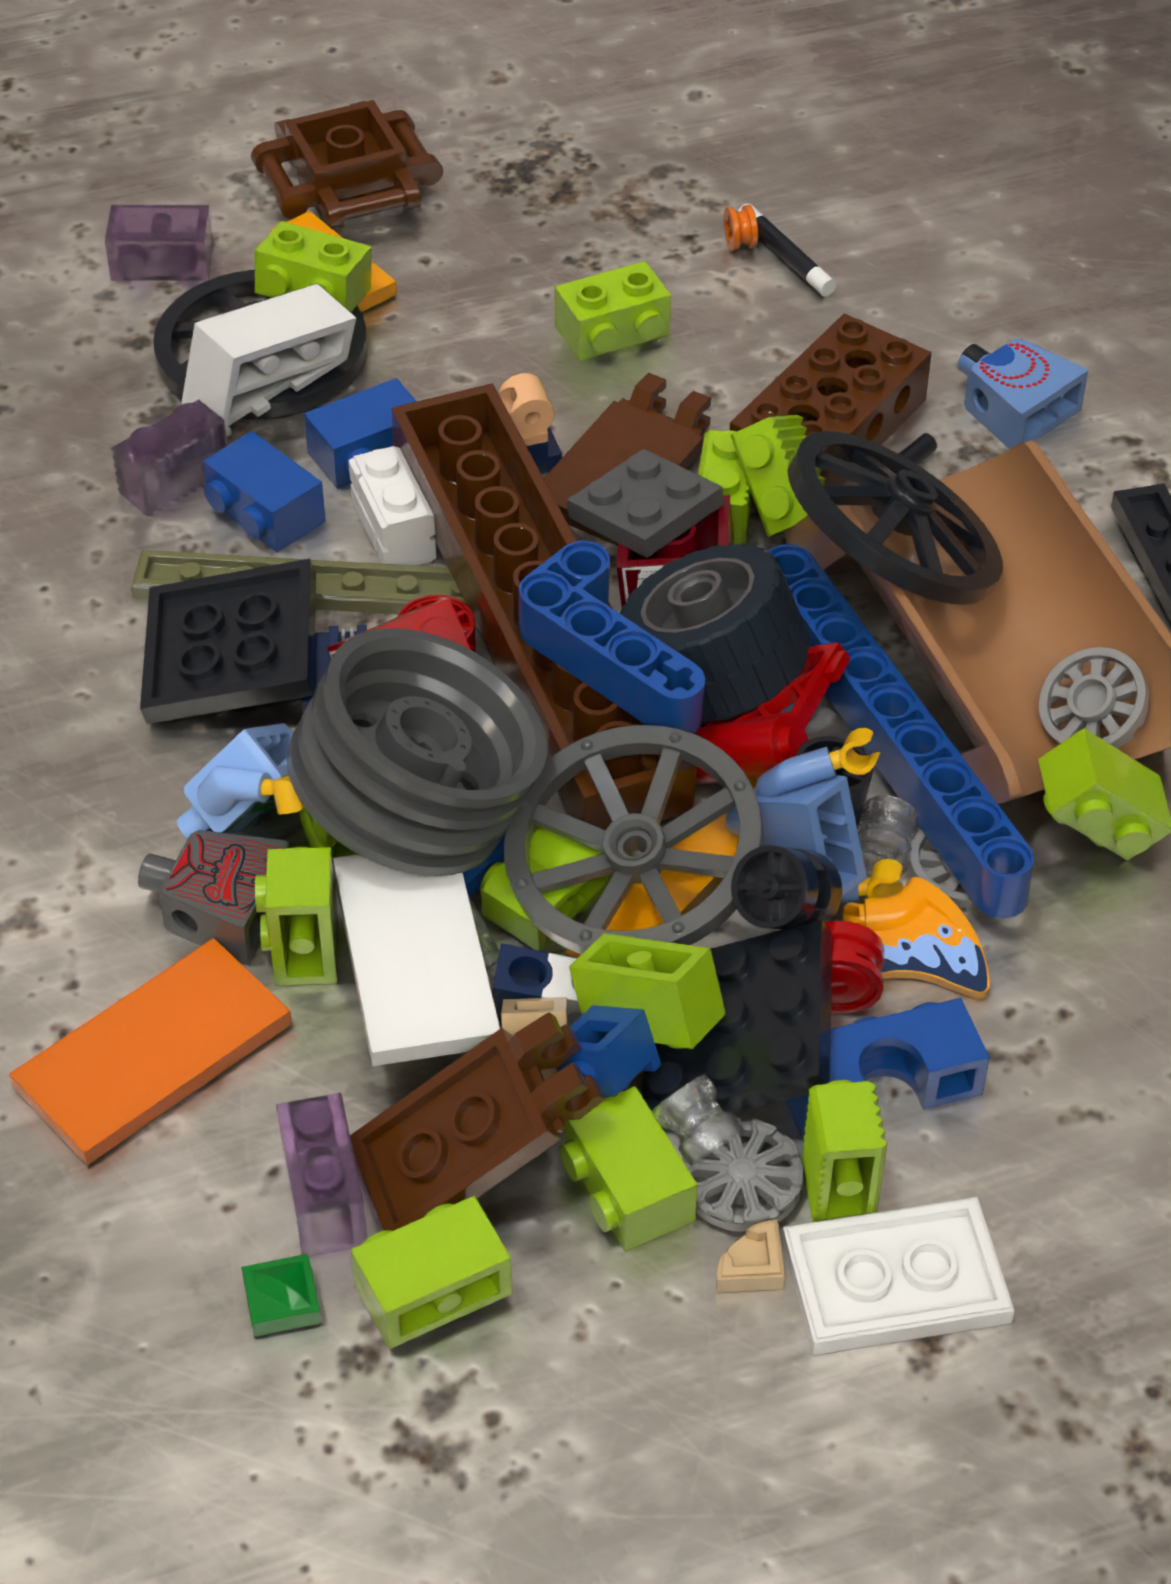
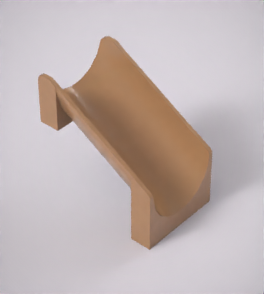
M1034 440L1020 443L996 457L940 479L981 519L993 536L1001 553L1003 561L1002 575L990 593L977 603L957 605L932 601L898 587L870 571L862 564L856 563L850 555L825 535L808 515L784 533L787 544L798 545L808 550L827 576L857 567L863 569L976 747L961 755L998 805L1045 790L1038 758L1059 744L1051 737L1042 724L1039 714L1040 692L1044 681L1052 669L1069 655L1083 649L1105 647L1118 650L1129 656L1138 665L1148 681L1150 697L1146 720L1141 728L1138 727L1133 733L1134 737L1117 749L1136 760L1171 748V633ZM837 505L866 534L879 520L873 512L871 505ZM894 530L882 545L920 566L912 536H906ZM933 536L943 573L966 576ZM957 537V539L961 542V544H962V545L966 548V550L969 552V550H968L966 544H965L961 539H959V538ZM1110 662L1106 666L1105 677L1114 668L1115 662ZM1091 663L1082 664L1081 673L1083 676L1090 674ZM1127 675L1120 685L1131 682L1133 675ZM1064 677L1059 684L1062 687L1070 688L1074 682L1072 679ZM1137 696L1121 702L1133 705L1136 703ZM1057 700L1051 703V708L1055 709L1068 703ZM1112 715V717L1115 719L1119 727H1121L1128 719L1125 717ZM1071 719L1060 723L1057 727L1058 730H1063ZM1101 723L1100 738H1104L1110 733L1104 724Z

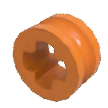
M750 204L744 205L741 211H735L733 207H726L723 224L729 250L737 251L742 244L746 245L748 249L756 248L758 243V226L753 207Z

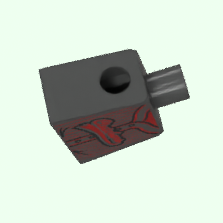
M198 830L190 834L176 860L151 853L147 854L140 866L138 885L141 889L160 893L159 898L164 927L170 933L199 946L214 938L241 964L250 966L261 945V914H266V912L257 913L255 876L267 875L268 849L290 848V844L288 841Z

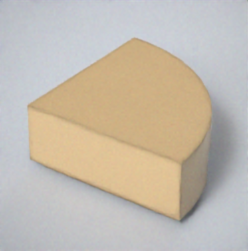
M778 1219L750 1226L746 1229V1234L738 1238L722 1254L717 1269L716 1293L784 1290L785 1273Z

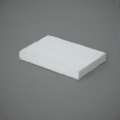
M977 1197L783 1227L782 1243L812 1355L1012 1323L1014 1308Z

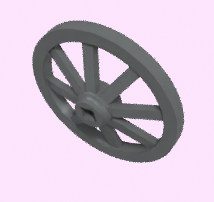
M655 725L624 726L601 731L582 738L565 747L545 762L540 776L505 831L504 861L511 886L525 914L541 932L569 950L582 954L603 933L692 945L716 930L735 912L736 907L731 893L733 873L739 861L748 852L763 846V823L758 801L750 781L738 764L722 749L702 737L676 728ZM638 754L661 755L641 814H629L604 761ZM681 760L699 767L711 775L723 787L719 792L661 828L660 822ZM587 769L612 823L607 830H603L549 808L546 804L564 784ZM736 807L739 816V840L734 857L671 849L672 846ZM535 825L604 853L531 874L529 850ZM636 850L644 852L643 854L635 857L631 855V853ZM662 870L720 877L723 880L703 902L688 913L681 915L660 873ZM614 874L584 924L559 912L542 895ZM633 884H643L663 924L632 931L606 930Z

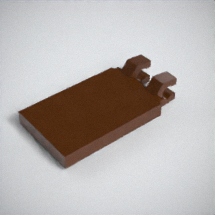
M648 373L635 385L630 401L624 398L619 402L613 401L544 477L568 525L618 546L617 542L570 519L567 499L642 449H646L688 470L702 453V435L710 426L711 417L702 413L711 406V397L693 390L680 403L675 419L661 414L666 407V399L658 396L666 388V379Z
M548 1012L516 1032L514 1036L501 1028L347 1137L383 1231H394L422 1219L437 1206L449 1203L456 1204L474 1195L478 1198L560 1141L559 1134L567 1129L564 1121L583 1118L605 1100L596 1079L591 1075L583 1077L579 1067L573 1063L546 1080L542 1075L541 1070L558 1068L581 1049L571 1027L567 1024L560 1027L556 1017Z

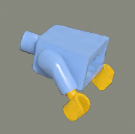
M285 723L244 729L184 786V794L192 803V806L177 819V825L187 839L191 833L198 830L229 834L246 830L274 807L277 809V814L295 813L305 808L293 788L287 769V749L293 733Z

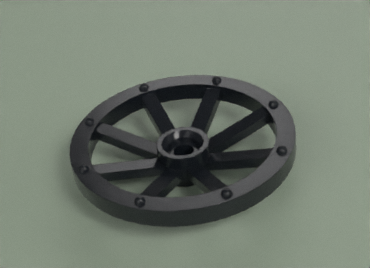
M255 270L234 272L205 281L178 297L162 314L156 326L153 339L156 365L164 383L179 398L182 399L188 360L181 365L176 360L173 353L176 340L192 338L194 324L202 320H190L213 305H217L225 312H230L262 302L252 301L245 304L236 298L258 294L255 293ZM356 306L351 312L356 317V322L346 361L298 392L289 388L268 400L271 409L259 417L251 411L242 418L264 419L299 413L328 401L344 390L360 372L367 354L366 325L359 307Z
M832 431L816 432L808 435L802 440L791 456L787 473L791 488L798 502L820 530L844 552L850 555L856 563L862 564L885 580L911 593L932 601L965 605L977 603L983 600L999 581L1003 571V561L997 543L985 524L956 493L911 460L870 440ZM816 467L862 486H822L816 472ZM837 505H871L873 512L879 520L866 534ZM894 530L903 535L912 536L920 566L882 545ZM933 536L966 576L943 573ZM957 537H958L959 539H961V540L966 544V546H967L969 552H968V551L966 550V548L961 544V542L957 539Z

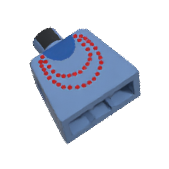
M1013 339L993 353H989L977 344H971L962 352L958 360V369L968 376L964 400L966 410L1009 449L1029 440H1038L1082 410L1088 370L1024 339Z

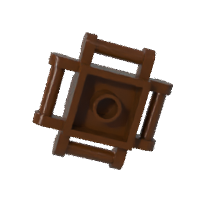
M374 100L361 101L345 107L275 122L277 139L262 142L254 147L251 152L254 166L260 173L266 175L278 196L276 203L285 218L294 219L306 213L308 208L319 206L325 224L331 229L344 226L345 220L401 206L405 210L420 207L421 195L416 181L421 185L431 186L436 184L443 176V167L434 155L428 154L414 132L415 124L410 115L403 110L382 114ZM292 160L297 169L300 185L293 186L281 165L283 162ZM395 187V188H393V189H389V190L380 191V192H376V193H372V194L366 195L367 193H371V192H375V191H379V190H383V189ZM354 197V198H352V199H348V200H344V201H340V202H339V200Z

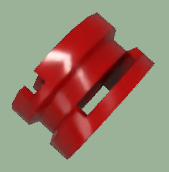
M841 920L824 922L832 933L831 1013H857L872 1007L880 1000L884 990L881 970L884 964L885 949L882 939L872 929L859 923Z

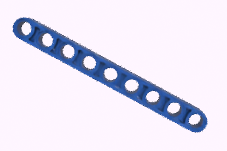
M784 544L771 548L768 552L776 557L778 564H780L810 635L811 646L839 642L843 650H846L851 658L840 679L837 682H831L825 692L827 698L851 731L857 728H868L873 731L874 734L871 741L862 747L868 755L880 752L875 765L976 907L983 913L995 918H1011L1022 913L1028 904L1034 864V854L1030 846L813 555L798 545Z

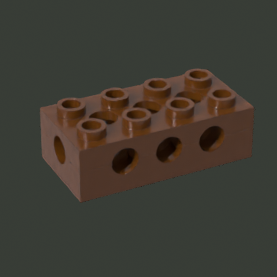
M844 313L730 422L729 430L737 432L768 417L799 415L803 417L801 425L807 428L806 436L823 431L841 432L882 445L926 400L932 352ZM821 470L820 476L826 478L823 486H842L847 481V479Z

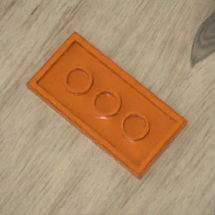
M212 938L10 1072L9 1077L14 1090L88 1166L292 1025L291 1011L219 942Z

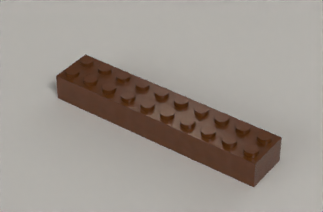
M491 383L392 407L393 446L401 449L435 516V535L433 536L466 605L474 614L475 623L497 668L505 673L522 690L542 722L547 740L546 761L565 747L592 734L618 727L645 725L529 646L520 637L518 631L520 582L564 546L577 540L494 384ZM638 754L604 761L629 814H641L661 755ZM681 760L661 821L680 816L693 808L697 766ZM587 769L570 779L558 790L569 816L603 830H607L612 823Z

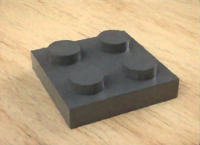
M642 449L632 455L629 459L567 499L570 519L646 558L724 505L722 486L646 449Z

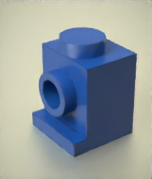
M592 1005L570 1026L581 1049L556 1069L558 1072L571 1063L579 1067L583 1077L591 1075L596 1079L604 1098L617 1096L621 1091L627 1089L630 1082L641 1071L655 1072L662 1064L644 1009Z

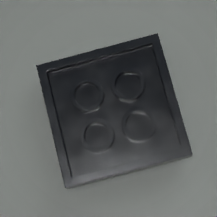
M311 559L149 587L140 710L146 723L151 724L314 695L316 572Z
M822 919L791 929H783L711 948L726 1014L693 1049H676L665 1044L655 1043L662 1065L655 1072L643 1071L642 1097L662 1129L809 1095V1089L813 1086L830 1082L832 933Z

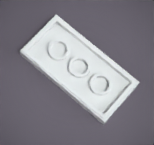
M359 854L333 858V872L372 1067L468 1052L498 1031L500 1026L463 873L445 876H424L382 866Z

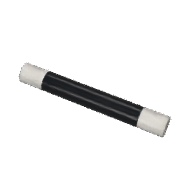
M750 204L756 215L758 237L823 297L831 295L836 289V281Z

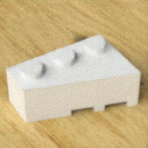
M315 284L196 322L194 324L181 408L218 442L222 441L232 434L229 427L232 423L251 411L259 417L271 409L268 400L288 387L298 392L348 359L356 317L321 286Z

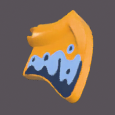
M912 877L897 894L879 898H864L862 904L848 902L843 906L842 921L859 923L868 927L882 939L885 949L884 964L881 970L883 980L903 978L922 980L973 999H983L988 995L990 989L988 966L978 936L960 908L949 896L932 883L920 877Z

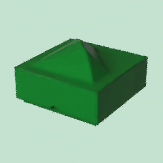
M308 1253L241 1267L254 1337L322 1323Z

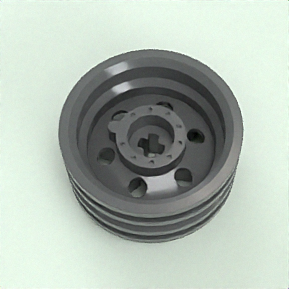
M399 628L377 629L350 638L335 652L315 690L313 698L310 700L291 736L287 749V769L293 788L308 813L327 833L341 844L370 861L397 871L424 876H445L475 868L493 853L503 834L513 821L517 810L525 801L530 789L544 768L547 757V740L542 722L526 695L505 673L479 654L451 640L422 631Z

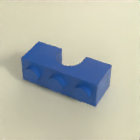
M962 998L941 1003L927 1002L916 1006L912 1010L879 1018L874 1016L864 1017L853 1024L831 1029L830 1082L835 1080L862 1082L878 1076L894 1077L904 1081L914 1090L923 1110L983 1095L990 1056ZM810 1095L785 1100L802 1140H804L805 1135L804 1128L806 1127L805 1120H807L806 1112H808L807 1105L809 1104L808 1097Z

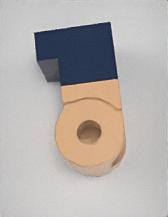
M530 373L514 375L502 384L498 394L540 473H548L562 459V452L550 428L555 416L553 405L541 380L536 375Z

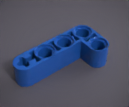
M584 540L572 542L564 546L520 582L518 631L520 637L529 646L645 725L671 727L693 734L697 732L701 726L705 690L703 670L694 662L608 606L610 556L602 545Z

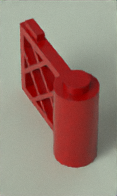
M839 642L811 646L807 653L808 660L804 668L798 672L797 677L812 667L815 668L798 679H794L770 701L759 705L757 709L746 714L744 713L735 720L733 719L737 716L724 721L709 722L704 727H700L694 734L722 749L738 764L748 779L759 778L764 772L782 761L796 756L798 749L808 741V736L805 732L807 724L831 682H837L840 679L851 658L846 650H843ZM795 703L790 712L779 713ZM699 767L696 768L695 786L719 783Z

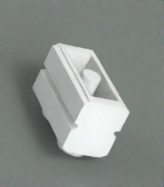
M395 446L377 449L353 456L352 459L348 460L350 480L352 482L350 484L352 504L375 551L378 552L381 564L419 566L431 563L436 559V540L433 536L435 535V516L401 449Z

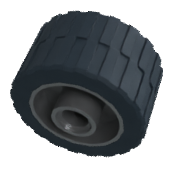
M744 544L718 545L689 553L676 561H671L643 580L642 584L629 595L627 603L623 605L620 611L621 615L694 662L703 670L705 690L701 724L732 719L734 716L742 713L746 714L757 709L764 702L770 701L784 687L797 678L798 672L804 668L808 660L807 653L811 648L810 635L780 564H778L776 557L771 553L765 552L764 549L756 546L748 547Z

